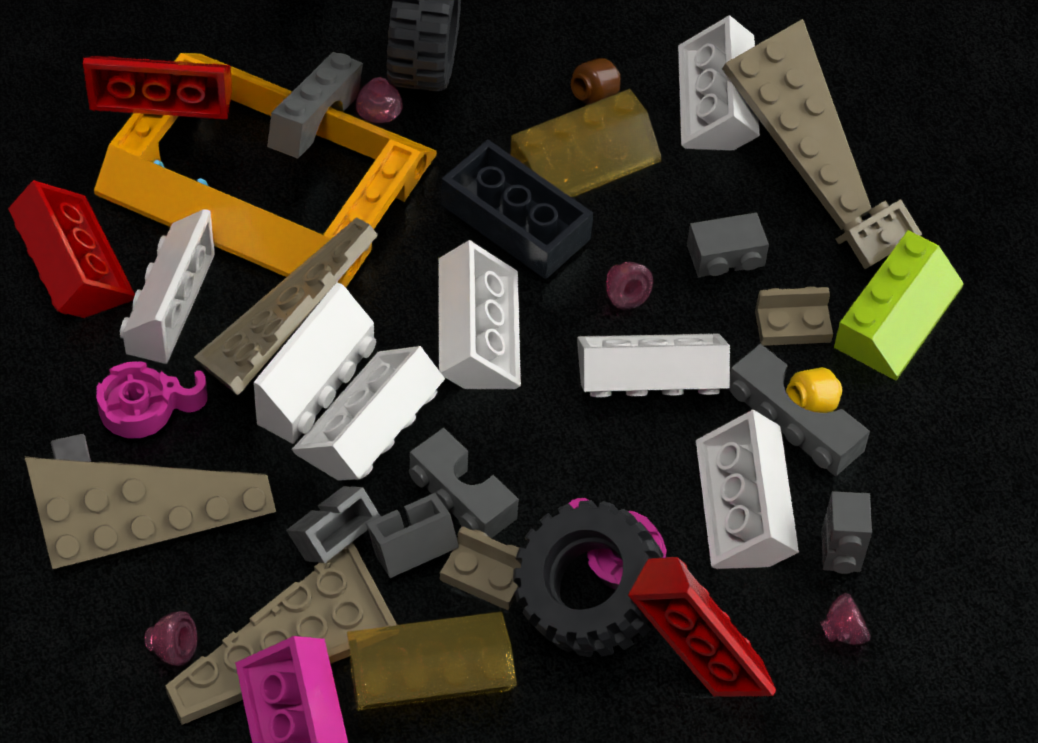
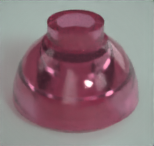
M381 77L374 78L363 86L356 99V110L359 115L365 120L374 123H384L395 119L401 113L403 107L402 98L397 88Z
M625 262L615 265L609 270L607 275L606 291L608 297L619 309L630 310L640 306L649 297L653 288L652 273L648 268L639 263Z
M848 593L838 596L828 610L827 619L821 621L829 641L833 642L838 639V641L852 645L869 642L871 634L852 596Z
M177 611L163 616L154 627L147 629L145 634L146 647L149 650H154L155 654L162 661L170 665H186L193 657L197 646V630L190 615L184 611Z

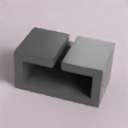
M751 213L690 223L687 247L697 276L704 277L722 275L727 273L729 268L734 267L735 271L754 270L765 266L769 243L758 214Z
M343 486L318 505L321 511H310L286 531L305 561L326 563L367 531L366 523L381 516L363 487Z
M832 491L821 531L823 570L835 571L841 574L861 572L872 534L870 493Z
M436 493L404 506L410 525L405 529L398 510L366 523L375 555L390 578L459 547L451 515Z

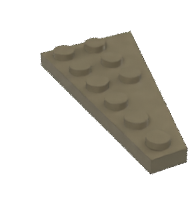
M804 20L796 22L726 62L722 68L723 72L842 230V226L859 216L862 218L867 215L868 211L872 208Z
M356 217L195 355L194 358L202 368L235 394L239 395L289 336L301 326L303 320L359 256L369 248L372 241L378 236L370 224Z
M24 456L52 569L276 512L266 474Z
M353 542L326 563H318L314 566L315 570L299 583L294 582L254 614L246 626L237 633L233 631L222 640L223 644L207 657H200L166 685L167 695L181 725L243 700L235 662L292 636L325 639L330 664L399 636V627Z

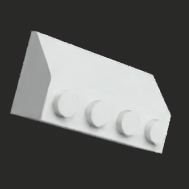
M730 15L678 45L681 146L685 149L735 150L760 136L758 117L722 70L726 62L755 46L754 35Z
M203 209L172 223L167 236L163 235L161 237L155 263H149L145 274V285L142 290L138 289L136 291L130 318L125 317L120 328V338L124 339L126 354L167 364L215 255L211 211Z
M469 240L439 258V371L445 378L464 389H517L521 386L518 271Z
M337 282L254 381L257 425L292 444L296 442L302 433L307 434L315 422L316 415L322 408L330 406L335 398L336 390L343 382L348 383L351 380L357 364L363 357L368 358L376 345L374 322L344 285Z
M720 334L577 337L581 386L584 392L590 391V396L608 397L612 395V391H626V395L645 396L648 395V390H662L664 395L684 394V389H698L699 394L711 395L719 394L720 388H729L730 345Z
M421 346L379 351L315 422L310 431L292 448V451L300 458L337 480H360L373 469L372 464L379 455L385 453L394 445V438L397 434L414 422L416 419L415 413L422 405L430 402L436 396V389L445 378Z
M751 410L697 439L696 446L711 566L715 569L770 567L799 553L781 427L755 410Z

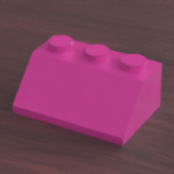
M292 636L235 662L252 743H348L325 639Z

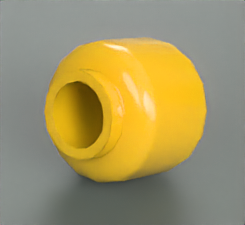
M821 367L795 373L786 388V393L793 402L806 410L828 413L833 412L838 407L842 395V386L832 371Z

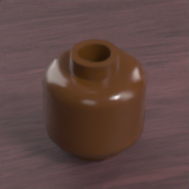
M597 58L577 66L573 72L571 79L572 92L576 98L586 105H597L611 100L617 96L620 90V73L615 65L605 58Z

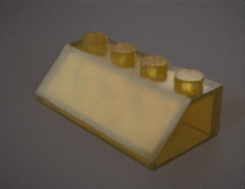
M631 89L511 136L510 155L570 197L661 161V154L648 113Z
M502 612L347 632L357 711L513 690L517 685L512 647Z

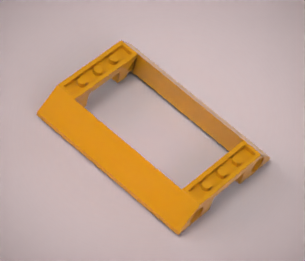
M180 53L175 62L227 65L197 53ZM231 66V100L271 116V112L293 92ZM329 107L321 120L316 135L375 159V162L324 235L155 164V160L160 161L158 142L178 116L133 113L108 146L94 193L99 197L171 227L172 223L203 209L211 211L214 246L288 277L356 217L370 224L374 229L395 198L405 202L435 158L436 150ZM372 243L338 280V283L344 285L345 288L371 252Z

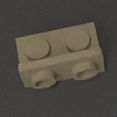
M901 199L890 206L885 200L868 211L871 217L863 221L859 216L842 226L845 233L836 238L838 244H841L847 240L864 269H867L890 255L907 230L919 236L922 233Z
M772 288L759 291L755 314L761 344L767 346L830 343L833 331L828 310L829 288Z
M461 527L457 537L459 547L452 551L442 568L440 580L509 610L516 598L515 591L519 588L513 582V570L521 568V564L515 559L519 548L495 541L480 530H470L466 527Z

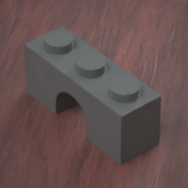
M442 428L410 451L409 474L419 487H425L431 494L436 493L446 509L459 520L461 527H466L470 530H480L490 538H493L517 520L519 499L494 475L477 485H468L458 480L468 470V450L445 428Z

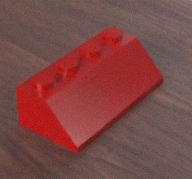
M90 56L83 60L90 110L228 119L232 94L231 65Z
M33 180L8 209L15 222V228L21 234L27 247V252L38 269L39 277L52 298V304L55 309L62 314L86 318L131 302L134 299L135 293L86 196Z
M678 557L648 559L628 596L714 697L773 696L776 688L763 660L751 647L749 640L742 636L732 624L729 616L709 596V592L689 572L687 565Z

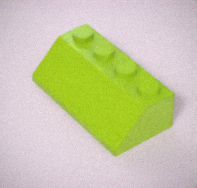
M907 230L841 320L834 348L896 381L963 287V281L939 245Z

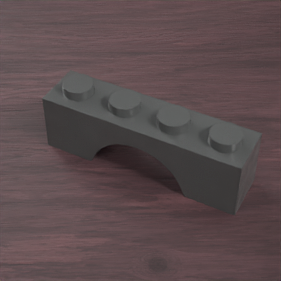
M332 52L271 112L267 147L298 159L314 143L318 127L328 108L333 107L344 112L358 97L363 63L351 59L346 54Z
M760 343L731 368L728 389L738 401L745 402L753 410L778 424L786 439L792 445L799 446L809 454L819 467L827 469L834 476H837L865 451L870 431L843 409L828 413H818L798 406L791 400L784 388L783 383L787 364Z

